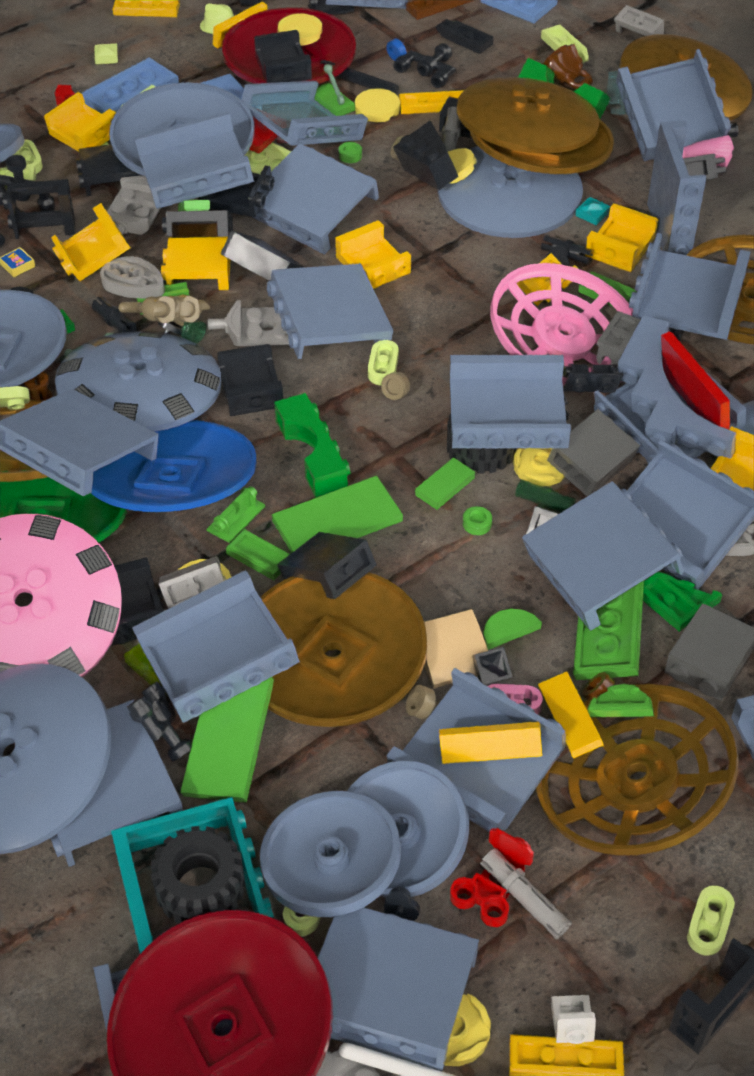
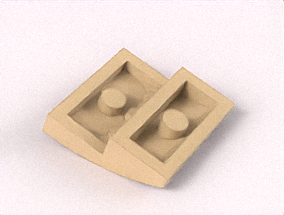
M473 610L424 622L427 633V654L424 667L433 688L453 683L451 672L454 668L463 673L470 672L477 677L472 655L486 652L488 649Z

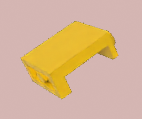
M77 92L45 114L44 118L51 136L79 152L81 148L101 146L110 140V126L116 112L108 109L101 114L87 106L83 94Z
M101 203L93 208L99 218L98 220L64 242H61L56 235L51 237L56 245L52 248L60 261L64 259L61 262L62 267L69 276L74 274L79 282L130 249L117 225Z
M613 203L610 207L609 218L598 233L591 231L587 236L586 248L594 249V255L592 257L585 254V256L632 272L648 249L649 243H652L655 239L658 218Z
M379 220L335 237L336 258L343 265L361 264L373 289L411 273V254L408 251L401 254L396 251L384 238V225Z
M228 237L168 238L167 248H163V263L166 265H161L163 281L170 285L174 283V279H218L219 290H229L231 260L220 254Z
M731 426L729 430L736 432L735 452L731 459L718 456L711 470L717 473L722 472L742 488L748 487L754 491V435Z

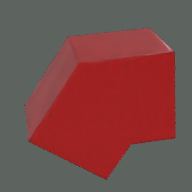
M57 85L55 90L57 105H60L75 94L72 90V85Z

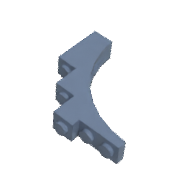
M643 315L618 361V371L624 374L621 381L636 385L631 393L632 412L642 416H650L645 425V436L657 448L658 442L662 440L668 445H676L678 443L687 448H695L715 456L731 459L735 452L736 432L717 426L697 415L680 400L668 382L663 370L661 335L669 332V322Z

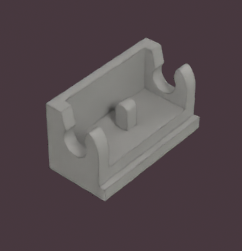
M628 5L614 18L616 32L622 33V27L644 36L664 34L663 19Z
M217 556L160 577L159 586L168 609L226 580L221 571V565Z

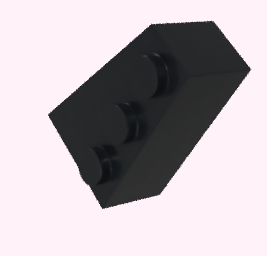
M431 120L410 135L402 137L400 142L393 146L404 171L438 190H441L459 177L450 155Z

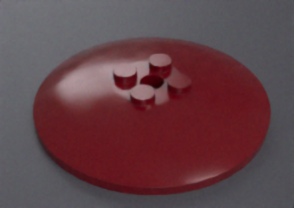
M276 8L250 15L232 26L223 39L222 53L226 65L237 76L254 84L266 83L255 56L254 37L277 33L278 23L289 15H312L322 23V34H320V38L316 42L301 46L304 55L309 54L311 58L312 79L304 81H317L320 84L330 80L328 73L324 71L326 64H320L321 60L335 63V65H331L333 68L332 73L334 77L338 76L352 63L356 53V40L351 29L340 19L330 14L307 8Z
M225 910L199 915L183 921L160 935L143 950L127 970L117 989L107 1025V1052L113 1076H316L329 1047L333 1024V1001L326 973L311 947L299 934L282 922L266 915L241 910ZM224 1019L233 1020V1028L227 1035H215V1028L220 1021Z

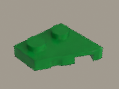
M657 572L644 581L643 601L680 632L688 626L702 603L713 608L721 602L722 594L713 590L712 594L694 589V583L677 580L670 575Z

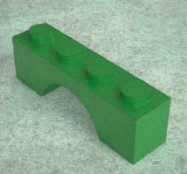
M527 58L518 78H530L554 84V72L550 68ZM584 83L573 92L587 100L596 110L599 119H601L611 98L605 92Z
M306 393L275 401L276 423L285 440L302 441L314 449L304 459L305 478L315 498L347 487V476L351 474L348 461L341 458L337 441L335 439L331 440L326 421L320 420L316 403H311Z

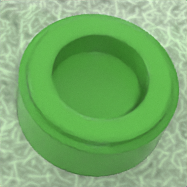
M346 142L339 146V159L342 162L356 163L361 160L362 147L359 144Z
M475 506L464 512L463 528L465 531L472 535H483L490 531L492 527V514L489 510Z

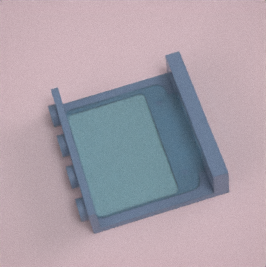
M317 81L245 84L241 99L249 108L254 118L291 146H297L299 143L308 145L362 140L368 118L363 114L336 116L315 101L314 98L319 83Z

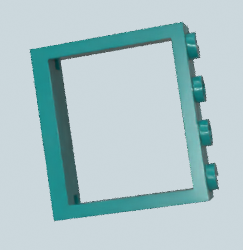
M232 797L111 830L140 954L153 940L131 852L163 844L168 836L174 839L177 837L176 831L183 828L186 833L192 831V826H199L200 831H205L206 827L217 829L228 826L231 840L235 842L237 851L241 855L245 888L252 912L274 918L269 897L262 899L260 889L265 887L260 867L253 868L251 859L256 857L251 837L244 839L242 829L247 828L244 813H242V810L236 811Z

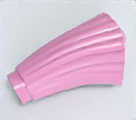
M729 135L712 138L684 147L682 157L689 158L715 154L716 158L725 157V163L717 164V166L727 167L732 158L734 146Z

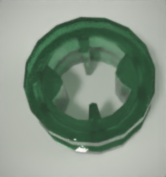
M197 319L194 322H185L181 330L182 338L190 340L195 344L199 343L206 332L205 322L198 321Z

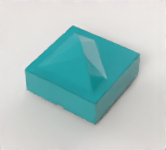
M589 197L576 209V216L597 225L609 214L610 206Z

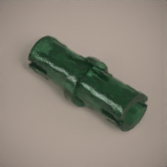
M524 479L520 480L515 491L516 497L536 503L538 507H546L560 513L576 503V498L555 492L552 487L538 486Z

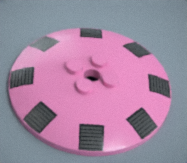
M18 514L0 518V672L20 665L50 664L66 668L81 677L85 676L99 663L108 651L120 623L122 609L121 588L111 559L91 535L63 519L41 514ZM23 592L30 593L33 596V600L28 606L20 607L15 604V599L19 594Z

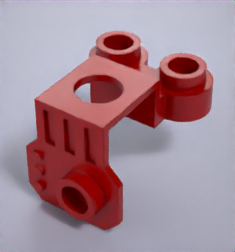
M491 828L489 833L491 845L497 848L504 858L516 869L521 868L525 872L526 865H531L534 857V852L529 843L520 837H513L499 828ZM484 869L481 875L476 873L472 879L460 877L454 880L450 887V900L455 907L469 909L478 904L481 906L480 917L484 924L490 927H500L506 923L509 915V904L506 900L510 893H506V889L489 880L490 872ZM465 893L469 895L470 898L464 900L458 898V895ZM496 911L500 914V917H490L488 913Z

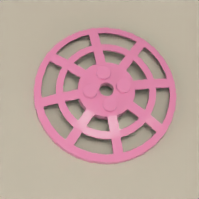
M539 263L520 267L500 281L492 297L490 314L494 331L510 355L523 354L514 347L502 327L512 331L518 345L527 355H563L564 366L574 364L573 361L582 358L593 365H610L612 361L608 356H605L601 364H598L596 355L590 352L602 334H595V330L589 320L593 317L604 331L609 325V321L600 310L608 302L617 311L632 316L633 308H629V303L613 287L588 272L561 264ZM550 277L551 290L536 291L525 296L516 283L528 278ZM561 279L581 284L593 290L599 296L590 304L575 295L561 292ZM508 289L518 301L512 311L510 320L497 315L499 301ZM551 299L552 306L545 307L541 311L532 304V302ZM562 301L574 304L584 311L579 313L574 309L562 305ZM523 309L535 319L532 327L518 323L519 315ZM521 334L532 336L539 347L532 351L524 342ZM562 377L563 386L567 380L565 377Z

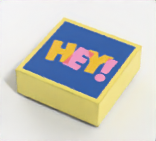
M21 247L0 257V265L13 277L35 267L34 259Z

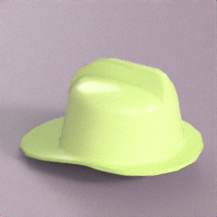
M208 3L205 6L204 20L200 24V29L203 32L213 34L214 26L234 16L232 9L224 4Z

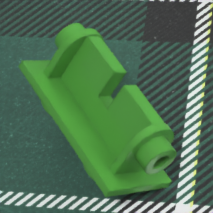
M252 486L243 488L241 494L224 512L214 518V522L207 528V531L231 543L265 507V504L256 499L258 494L256 489Z

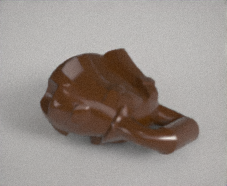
M575 44L561 46L542 63L554 72V79L560 80L561 83L566 82L574 89H578L584 83L588 85L593 84L591 75L582 68L583 60L580 58ZM579 76H582V77L585 78V79H583L582 81H580L579 83H576V82L574 81V80L577 79Z

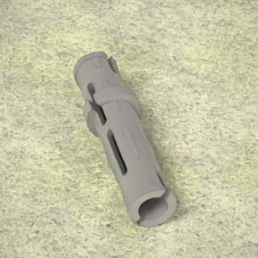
M497 848L492 849L485 855L480 865L490 872L501 884V887L507 890L506 893H510L555 939L560 938L569 929L572 922L561 914L524 877L525 872L521 868L516 869L504 858Z

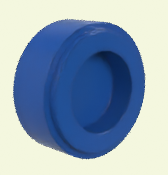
M394 38L387 43V52L393 61L400 55L407 54L404 44L399 39Z

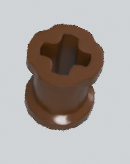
M41 372L24 382L25 387L29 389L30 400H40L39 394H42V400H48L53 397L51 391L48 390L49 377L46 373Z

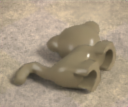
M182 294L177 296L147 297L143 303L122 302L119 304L118 309L121 313H142L148 321L160 323L172 321L177 325L184 326L198 319L202 311L209 310L210 306L205 300H198L193 296Z

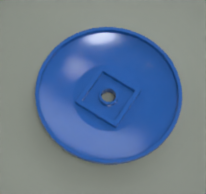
M191 420L177 427L154 431L158 433L155 460L151 461L133 451L94 471L91 494L110 505L143 512H171L205 506L232 495L252 478L257 464L256 452L252 443L238 431L216 423Z

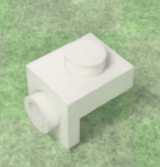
M589 995L552 996L551 1008L556 1043L580 1044L583 1042H594L596 1019L595 1013L591 1012Z

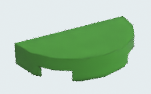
M512 608L501 610L492 615L485 624L483 637L487 649L490 650L541 629L542 622L534 614L525 610Z
M629 684L608 687L607 692L601 694L597 699L594 697L591 700L587 709L590 717L654 716L651 698L640 691L636 685Z

